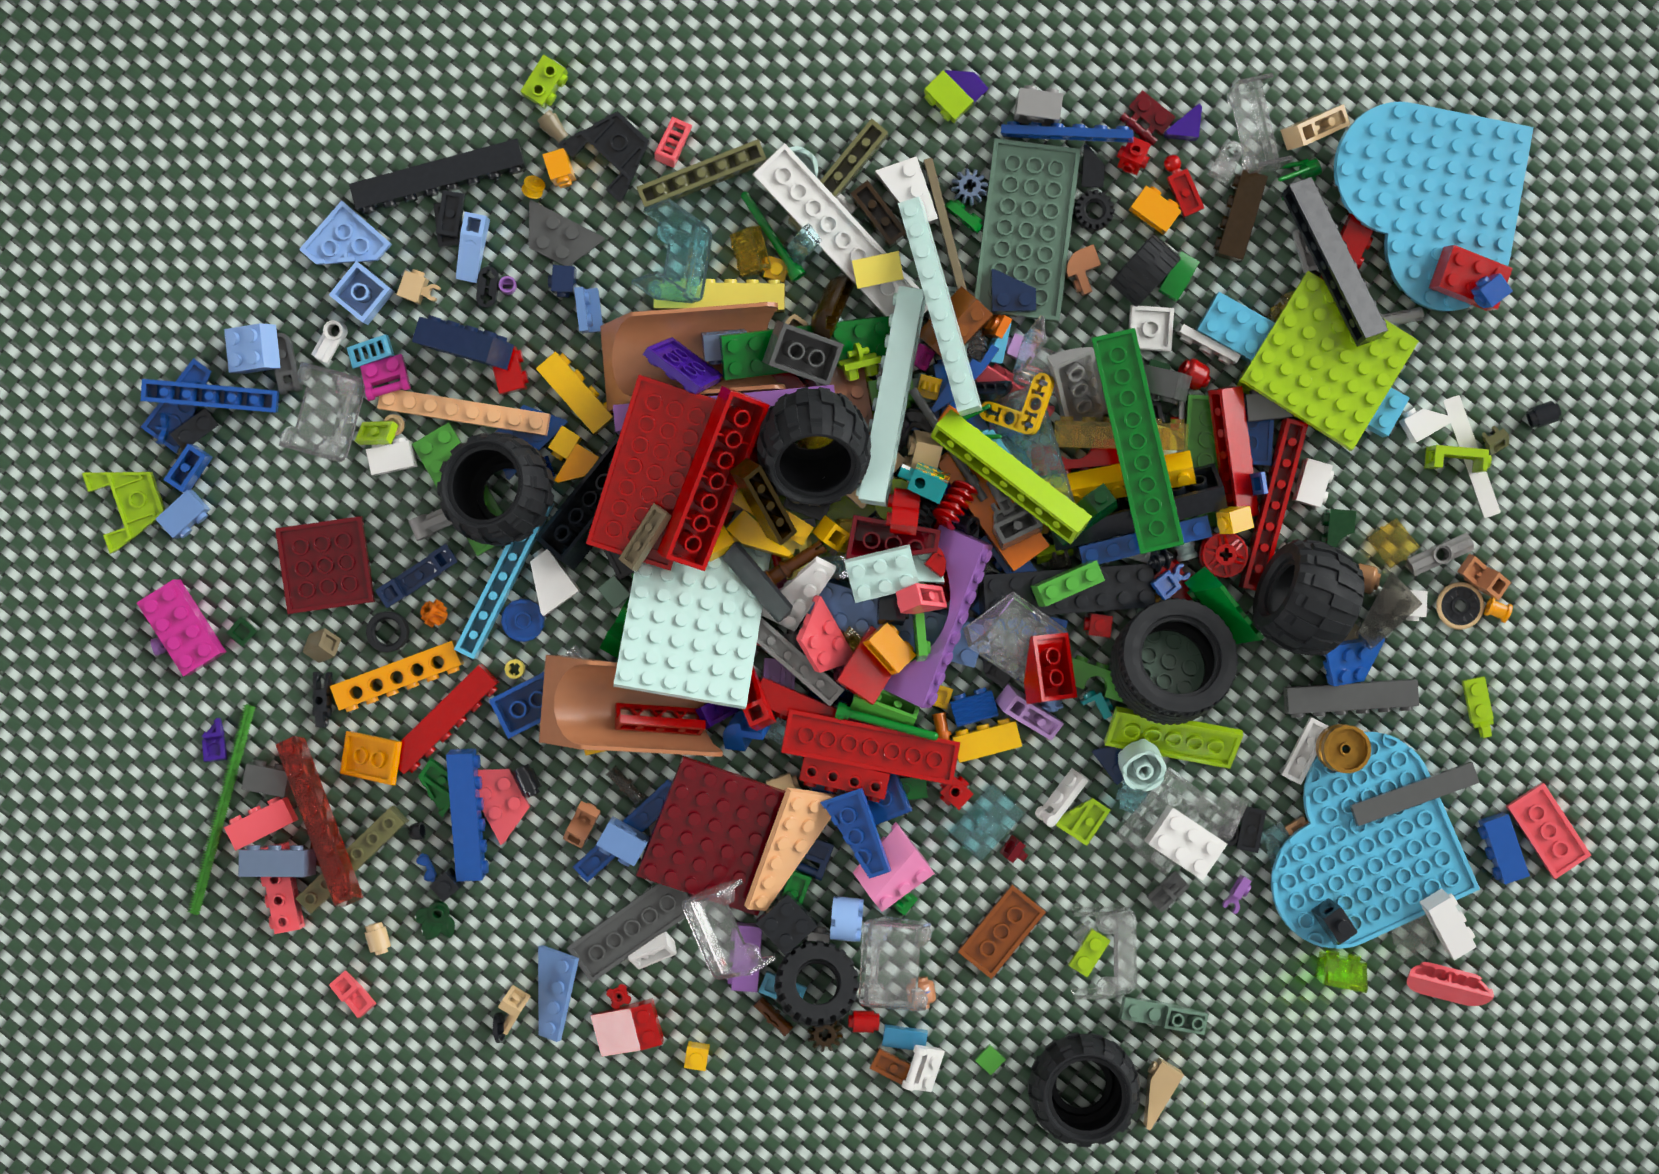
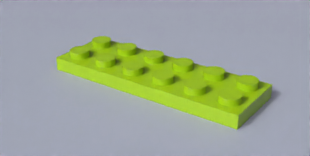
M1116 706L1104 743L1105 746L1124 749L1132 742L1146 739L1158 747L1163 757L1231 769L1243 738V730L1197 721H1188L1180 725L1156 724L1153 721H1147L1146 718H1141L1132 709Z

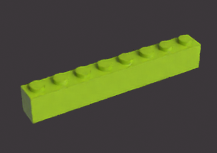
M951 409L936 424L930 436L932 439L1069 544H1072L1085 529L1092 518L1091 515L1072 502L1066 495H1063L1051 486L1049 482L1043 480L1030 468L1018 461L1013 455L1001 448L996 442L984 435L978 428H975L963 419L961 415Z

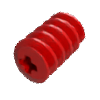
M954 480L952 487L948 488L947 494L943 496V501H940V504L937 505L938 508L933 510L936 520L947 529L954 530L955 526L952 522H960L956 515L964 516L965 513L961 508L969 509L966 501L973 502L974 498L970 494L977 496V490L964 481Z

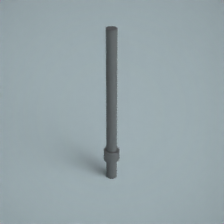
M914 387L909 393L934 430L939 421L917 387ZM948 451L966 479L964 482L972 485L977 490L979 501L982 502L988 497L980 486V480L976 474L973 475L964 462Z

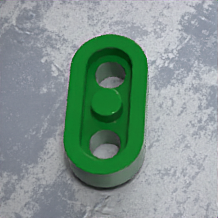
M957 199L954 201L949 200L946 203L945 208L951 215L976 234L980 232L983 226L981 224L982 219L975 213L970 215L964 210L966 208L965 205Z

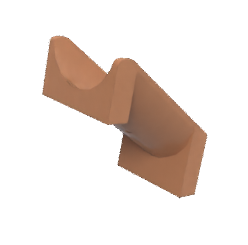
M759 302L630 312L601 325L607 411L613 412V405L630 404L639 374L683 388L680 382L667 377L665 371L660 367H655L648 362V358L643 355L647 347L673 337L704 360L701 333L745 329L747 332L767 330L772 316L778 310V303ZM722 363L710 365L723 375ZM763 375L724 380L722 378L720 383L699 394H719L721 386L741 393L782 390L786 388L785 384L777 382L772 375Z
M546 655L539 733L540 743L582 750L723 756V751L713 744L706 729L701 735L615 730L616 703L700 708L705 702L613 687L617 662L564 655ZM621 709L622 715H633L629 710ZM644 711L640 714V716L654 717L650 711ZM664 713L661 716L665 718H675L671 713ZM686 714L683 719L696 720V715Z

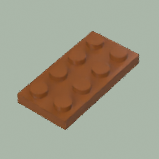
M1011 884L958 949V953L992 979L1046 911Z

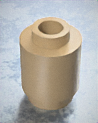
M382 922L365 926V937L370 953L375 952V955H380L388 952L387 948L391 946L386 926H383Z

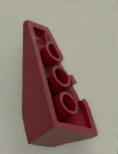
M854 515L846 559L910 544L912 556L937 553L941 530L917 526L916 536L889 533L890 526L886 525V520Z

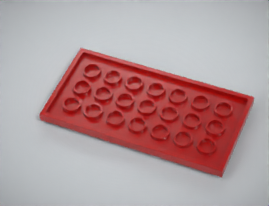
M641 374L638 375L586 544L621 555L653 503L661 506L672 515L716 399L699 393L692 394L684 388ZM665 527L644 560V563L671 571L674 561L665 559L657 552L666 530Z

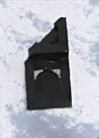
M1084 143L1081 186L1103 188L1105 164L1090 146Z
M981 648L980 654L986 677L1005 688L1017 671Z

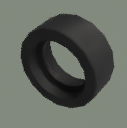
M385 611L377 613L370 619L366 627L368 642L374 649L380 652L388 653L399 650L406 644L409 638L408 622L402 615L396 612ZM384 619H392L400 627V637L393 644H383L376 638V626Z

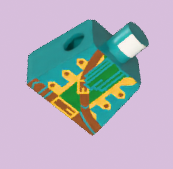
M920 462L917 463L915 469L902 464L898 477L910 481L907 487L908 490L940 504L951 476L950 473Z

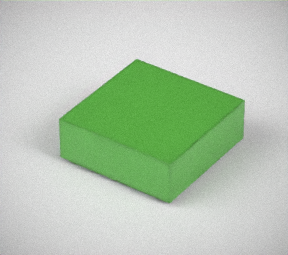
M990 1044L975 1059L990 1075L1006 1060Z

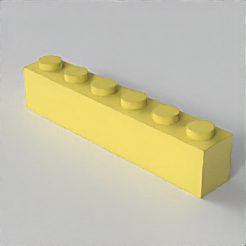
M660 278L659 282H654V310L656 311L776 302L778 303V310L776 312H785V284L781 283V280H768V283H759V280L748 279L746 283H737L736 279H725L724 283H715V279H702V283L694 282V279H681V282H672V279Z

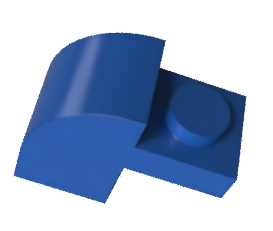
M737 712L723 732L725 749L746 751L752 739H764L770 729V725L756 731L750 728L744 712Z

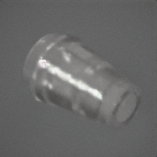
M983 329L968 342L967 354L971 359L982 360L988 351Z

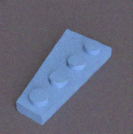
M541 945L538 946L539 1035L558 1042L562 1039L579 958Z

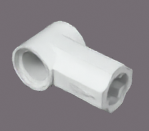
M334 320L328 321L324 325L323 333L311 355L329 364L339 344L348 334L346 325ZM337 325L340 332L334 337L331 330L333 326Z

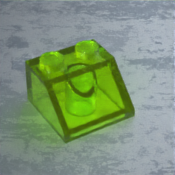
M1327 949L1326 953L1319 952L1315 978L1322 984L1367 993V963L1361 960V956L1355 954H1348L1347 957L1339 955L1340 952Z

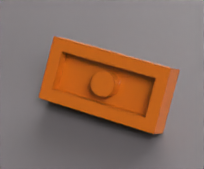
M993 315L983 326L984 331L982 334L989 338L1002 339L1012 319L1006 315Z

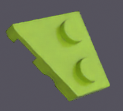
M1090 798L1065 812L1056 826L1087 846L1111 810L1094 798Z

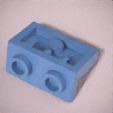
M575 287L579 331L582 334L601 332L600 326L603 325L598 288L584 289V287Z

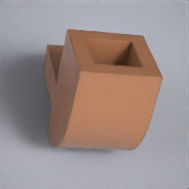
M1094 244L1076 251L1066 265V280L1075 277L1073 281L1074 288L1077 293H1081L1082 297L1092 292L1085 272L1101 266Z
M1471 554L1467 556L1457 571L1468 584L1473 585L1482 593L1497 600L1502 597L1511 584L1500 572L1487 567L1476 556Z
M581 801L572 821L566 829L563 839L582 849L600 815V810L591 803Z

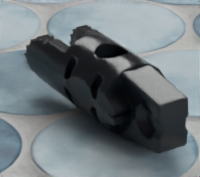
M313 672L312 716H315V727H328L329 717L332 716V691L330 689V686L333 685L332 672L325 674L324 688H321V673Z

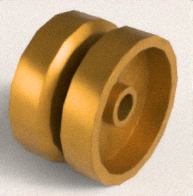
M1335 724L1327 727L1320 733L1316 741V753L1318 760L1324 767L1332 771L1351 774L1361 770L1367 764L1371 756V744L1363 730L1355 726Z

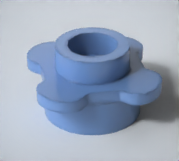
M1062 700L1041 703L1042 709L1047 712H1056L1063 708Z

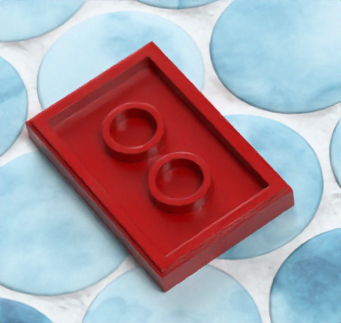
M869 626L836 682L870 705H874L892 676L863 644L877 630L873 626Z

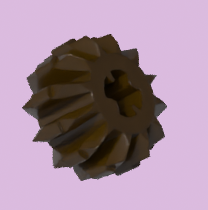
M838 1020L831 1025L807 1028V1033L812 1034L808 1037V1041H815L812 1045L814 1049L821 1045V1052H824L825 1046H828L829 1051H833L832 1043L835 1046L840 1045L838 1039H842L843 1034L839 1031L843 1027L842 1025H836ZM824 1029H828V1033L831 1034H827L826 1037H822V1033L819 1034V1032H823Z

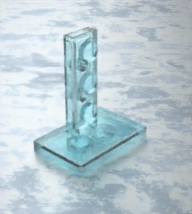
M991 784L949 832L982 861L1025 813L994 784Z

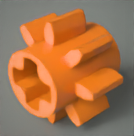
M435 599L434 603L431 601L426 602L420 611L421 619L425 621L424 624L432 628L435 624L438 626L442 625L448 616L447 607L437 599Z

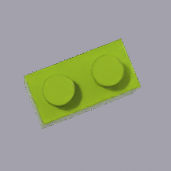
M944 70L924 89L926 101L931 106L936 105L941 110L939 112L941 116L948 122L951 120L955 123L974 103Z

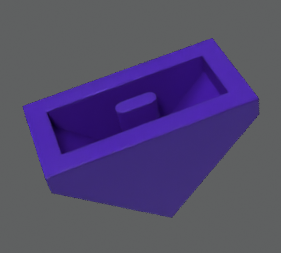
M1201 104L1196 105L1168 128L1163 136L1168 139L1196 141L1200 133Z

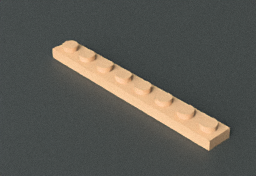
M404 390L379 396L377 408L380 410L542 436L548 435L551 415L547 413Z

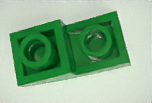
M1183 251L1178 254L1181 260L1164 278L1158 292L1175 302L1179 300L1200 263Z

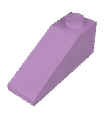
M1007 684L995 700L1004 713L1049 740H1052L1064 725L1053 714L1043 710L1042 706L1038 703L1027 704L1026 695Z

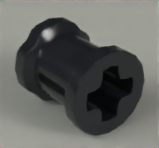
M966 514L964 516L956 515L960 520L959 523L952 522L955 529L960 528L970 536L974 535L980 526L979 518L975 516L970 517Z

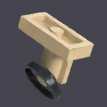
M514 985L511 986L498 1008L509 1014L506 1020L501 1012L495 1013L493 1018V1036L496 1043H503L505 1035L509 1033L531 997Z

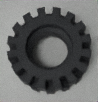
M1087 191V193L1081 195L1075 204L1074 216H1076V222H1079L1080 227L1086 228L1087 231L1102 230L1113 218L1115 209H1113L1114 203L1111 202V197L1109 195L1106 196L1103 191ZM1098 203L1102 207L1101 217L1097 219L1090 218L1086 213L1087 205Z
M925 497L922 499L919 505L917 526L930 528L935 520L933 510L938 508L936 502Z

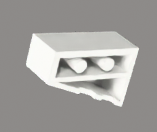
M917 156L875 171V176L897 204L920 197L924 204L929 225L937 222L938 217Z

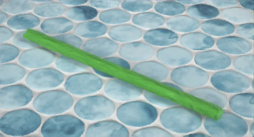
M249 704L243 705L245 708H242L244 713H241L243 714V716H240L242 721H239L241 722L238 723L240 726H237L239 731H236L238 734H235L237 735L235 736L237 739H234L236 742L232 744L234 749H231L233 752H230L232 753L230 755L232 757H229L231 760H228L230 765H227L229 767L226 768L228 770H225L227 775H224L226 778H223L225 781H222L225 782L222 783L224 786H221L223 791H220L222 793L219 794L221 796H218L220 801H217L219 804H216L218 807H215L218 808L215 809L217 812H214L216 817H213L215 820L211 822L213 827L210 828L212 830H209L211 833H208L211 835H208L210 837L207 838L209 839L207 840L208 843H206L208 846H205L207 847L204 848L206 851H203L206 853L203 854L205 856H202L204 859H201L204 861H201L203 863L200 864L202 865L200 866L201 869H199L201 872H198L200 873L197 874L199 877H196L199 878L196 880L198 882H195L197 885H194L197 887H194L196 890H193L195 892L192 893L194 894L191 898L193 900H190L192 903H189L192 905L189 906L191 908H188L190 911L187 912L194 915L200 914L199 911H201L202 901H204L202 898L205 896L206 885H208L209 875H211L209 872H211V867H213V859H215L216 849H218L220 833L223 831V823H225V815H227L228 805H230L232 789H234L235 779H237L239 763L242 761L246 737L249 735V727L252 724L253 711L256 709Z

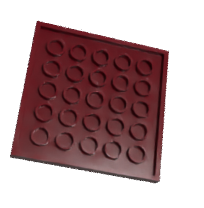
M683 756L637 869L636 876L758 916L759 910L747 909L744 904L786 791Z

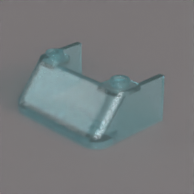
M670 199L644 208L643 212L658 222L657 235L659 239L668 245L664 272L662 274L659 271H655L635 278L631 284L656 300L695 303L702 300L712 243L710 228Z

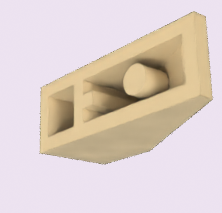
M1343 104L1299 121L1280 131L1288 151L1308 145L1351 124Z
M1160 1057L1157 1061H1153L1148 1068L1149 1074L1144 1113V1125L1148 1130L1152 1129L1184 1076L1181 1070Z

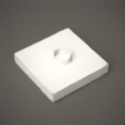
M1130 306L1128 329L1135 328L1140 350L1171 352L1174 308Z

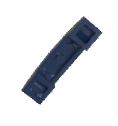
M445 543L426 558L375 591L385 607L389 608L455 565L458 559L448 544Z

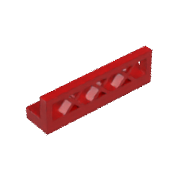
M628 703L615 704V730L701 735L706 729V720H700L696 712L698 708ZM621 709L629 710L633 715H622ZM644 711H650L654 717L640 716V714ZM664 713H671L675 718H665L661 716ZM686 714L696 715V720L683 719Z

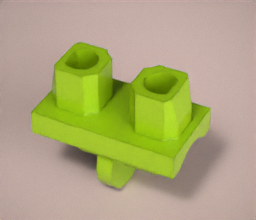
M854 343L853 350L847 352L849 359L838 361V367L843 370L846 380L853 381L859 379L858 368L864 367L866 376L878 375V364L881 363V356H877L875 352L870 353L869 347L862 348L860 343Z

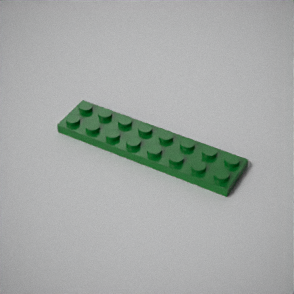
M889 316L838 321L831 336V340L844 344L838 361L849 359L847 352L853 350L854 343H860L862 348L869 347L870 353L875 352L881 358L883 355L886 356L885 337L887 334L890 335L891 329L889 327ZM811 324L795 326L800 329L812 332ZM773 329L719 335L724 380L787 373V371L762 362Z

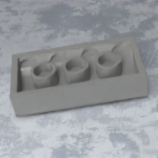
M1092 347L1075 348L1047 356L1050 374L1054 379V391L1061 420L1068 430L1108 414L1096 357Z

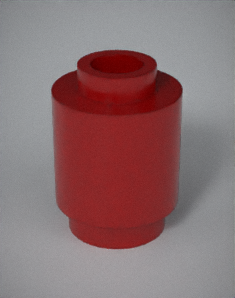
M853 1010L852 1015H848V1028H852V1032L856 1033L879 1031V1013Z

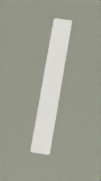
M1457 395L1444 400L1448 416L1453 417L1455 420L1451 425L1459 447L1478 449L1460 396ZM1464 459L1484 518L1499 514L1501 511L1487 472L1472 473L1473 461Z

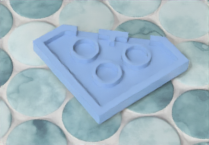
M341 200L299 250L315 264L323 265L352 263L356 261H378L392 244Z

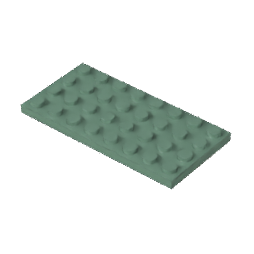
M994 138L974 296L992 314L1054 322L1060 321L1081 149ZM996 269L1036 288V312H992L991 270Z

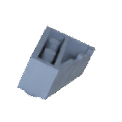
M247 845L246 849L239 850L238 877H307L316 875L317 849H303V845H290V849H282V845H268V849H260V845Z

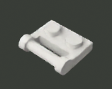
M915 1045L913 1049L914 1056L906 1080H903L901 1087L910 1091L932 1092L945 1051L936 1047Z

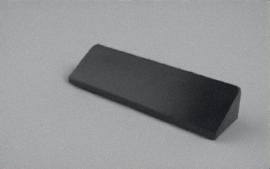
M734 542L724 555L723 560L775 621L781 622L791 614L793 605L740 543Z

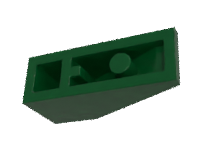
M1104 483L1076 504L1092 516L1080 534L1117 509V500ZM1052 531L1063 546L1068 543Z

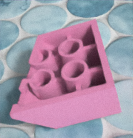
M897 822L891 827L892 831L887 837L883 836L881 838L891 871L870 879L860 864L853 871L855 877L882 912L935 874L926 859Z

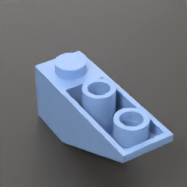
M470 212L464 213L456 270V279L478 283L490 219L487 216Z

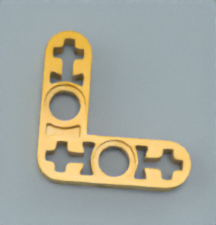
M1038 373L1034 376L1022 412L987 401L982 404V407L990 404L991 407L989 409L992 408L993 411L999 412V417L989 415L985 410L980 413L981 418L1026 435L1036 434L1040 429L1054 388V379L1046 373ZM1045 379L1048 382L1047 386L1042 387L1039 381ZM1041 391V393H1045L1044 397L1042 395L1035 394V392ZM1035 398L1041 400V406L1038 410H1033L1031 407V402ZM1012 412L1015 418L1013 423L1008 425L1005 422V416L1007 413ZM1028 412L1037 414V417L1028 415ZM1030 422L1033 424V427L1028 428L1025 426V423Z

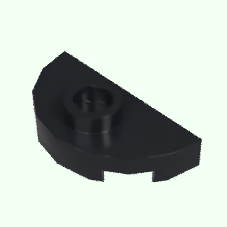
M1012 381L975 382L980 401L992 402L1006 396L1013 387Z

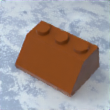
M961 286L950 298L965 346L993 317V314ZM930 319L921 328L920 338L942 358Z

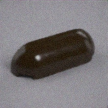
M847 275L837 276L826 285L811 318V331L814 334L831 339L855 285Z

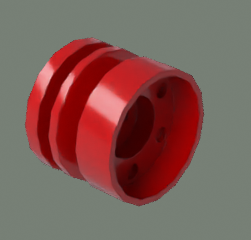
M1212 533V537L1204 538L1201 541L1197 550L1199 556L1197 560L1201 569L1206 567L1215 577L1219 578L1237 575L1246 566L1248 560L1247 546L1243 539L1236 534ZM1224 549L1226 553H1229V557L1225 559L1220 557V552H1224Z

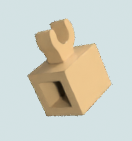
M412 269V272L405 270L396 295L421 305L423 297L436 302L437 298L432 297L430 293L433 289L440 291L441 288L435 284L428 285L429 280L424 277L425 273Z

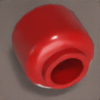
M1195 358L1183 361L1177 371L1192 376L1189 388L1193 391L1199 390L1201 387L1205 388L1211 380L1209 376L1210 368Z

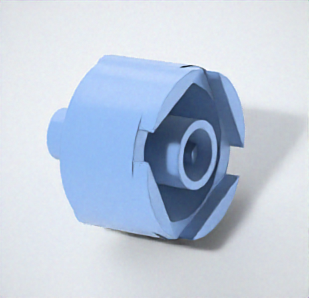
M833 897L830 940L861 941L864 899Z

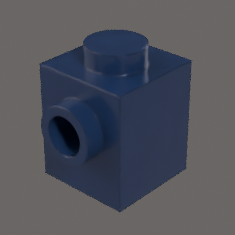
M553 265L552 275L548 276V288H551V291L557 294V297L570 298V295H575L576 267Z

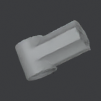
M442 509L428 515L417 516L408 521L416 541L434 535V532L453 525L445 517Z

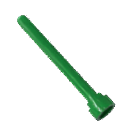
M746 191L742 192L741 198L787 266V276L791 282L801 279L806 274L802 265L794 263L750 194Z
M838 703L835 714L837 719L848 720V718L933 741L938 739L936 732L851 710V707L847 706L846 703Z

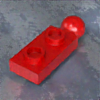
M1177 155L1167 156L1164 160V167L1167 171L1172 172L1173 175L1166 179L1179 205L1183 218L1203 210L1205 207L1188 168L1180 171V158Z

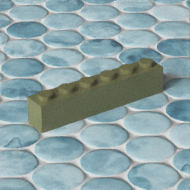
M871 118L823 176L820 182L835 198L845 190L888 138V131ZM790 216L788 224L805 237L807 233Z

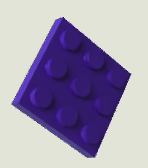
M673 337L647 347L643 353L651 365L660 367L665 371L667 377L680 382L683 388L692 394H698L720 383L723 378L720 372Z

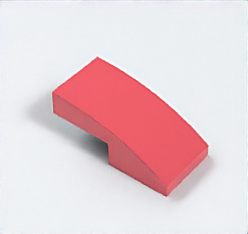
M347 971L341 973L329 984L341 1002H345L357 1018L364 1016L377 1004Z

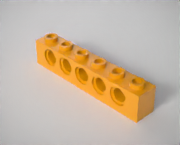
M456 640L330 686L338 710L345 709L346 712L358 709V704L364 701L368 705L379 701L378 696L386 694L387 697L398 694L399 688L406 686L407 690L417 687L419 686L418 681L427 679V682L440 678L439 673L447 671L449 675L460 671L459 666L463 665L464 662L460 652L454 650L457 644ZM436 656H440L444 661L441 668H437L434 665ZM416 664H420L423 667V673L420 676L414 673V666ZM396 671L401 672L403 675L401 683L395 682L393 678ZM375 679L381 680L383 684L380 691L376 690L373 686ZM356 686L362 690L360 698H356L353 694V689Z

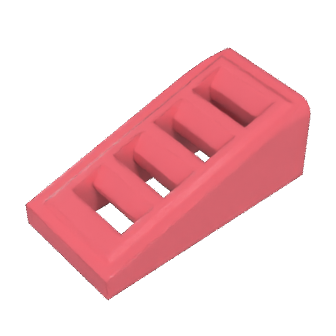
M672 117L654 153L655 160L674 168L692 125ZM673 127L683 130V134L673 130ZM670 135L680 139V141L670 138ZM666 144H670L676 147V149L670 148Z

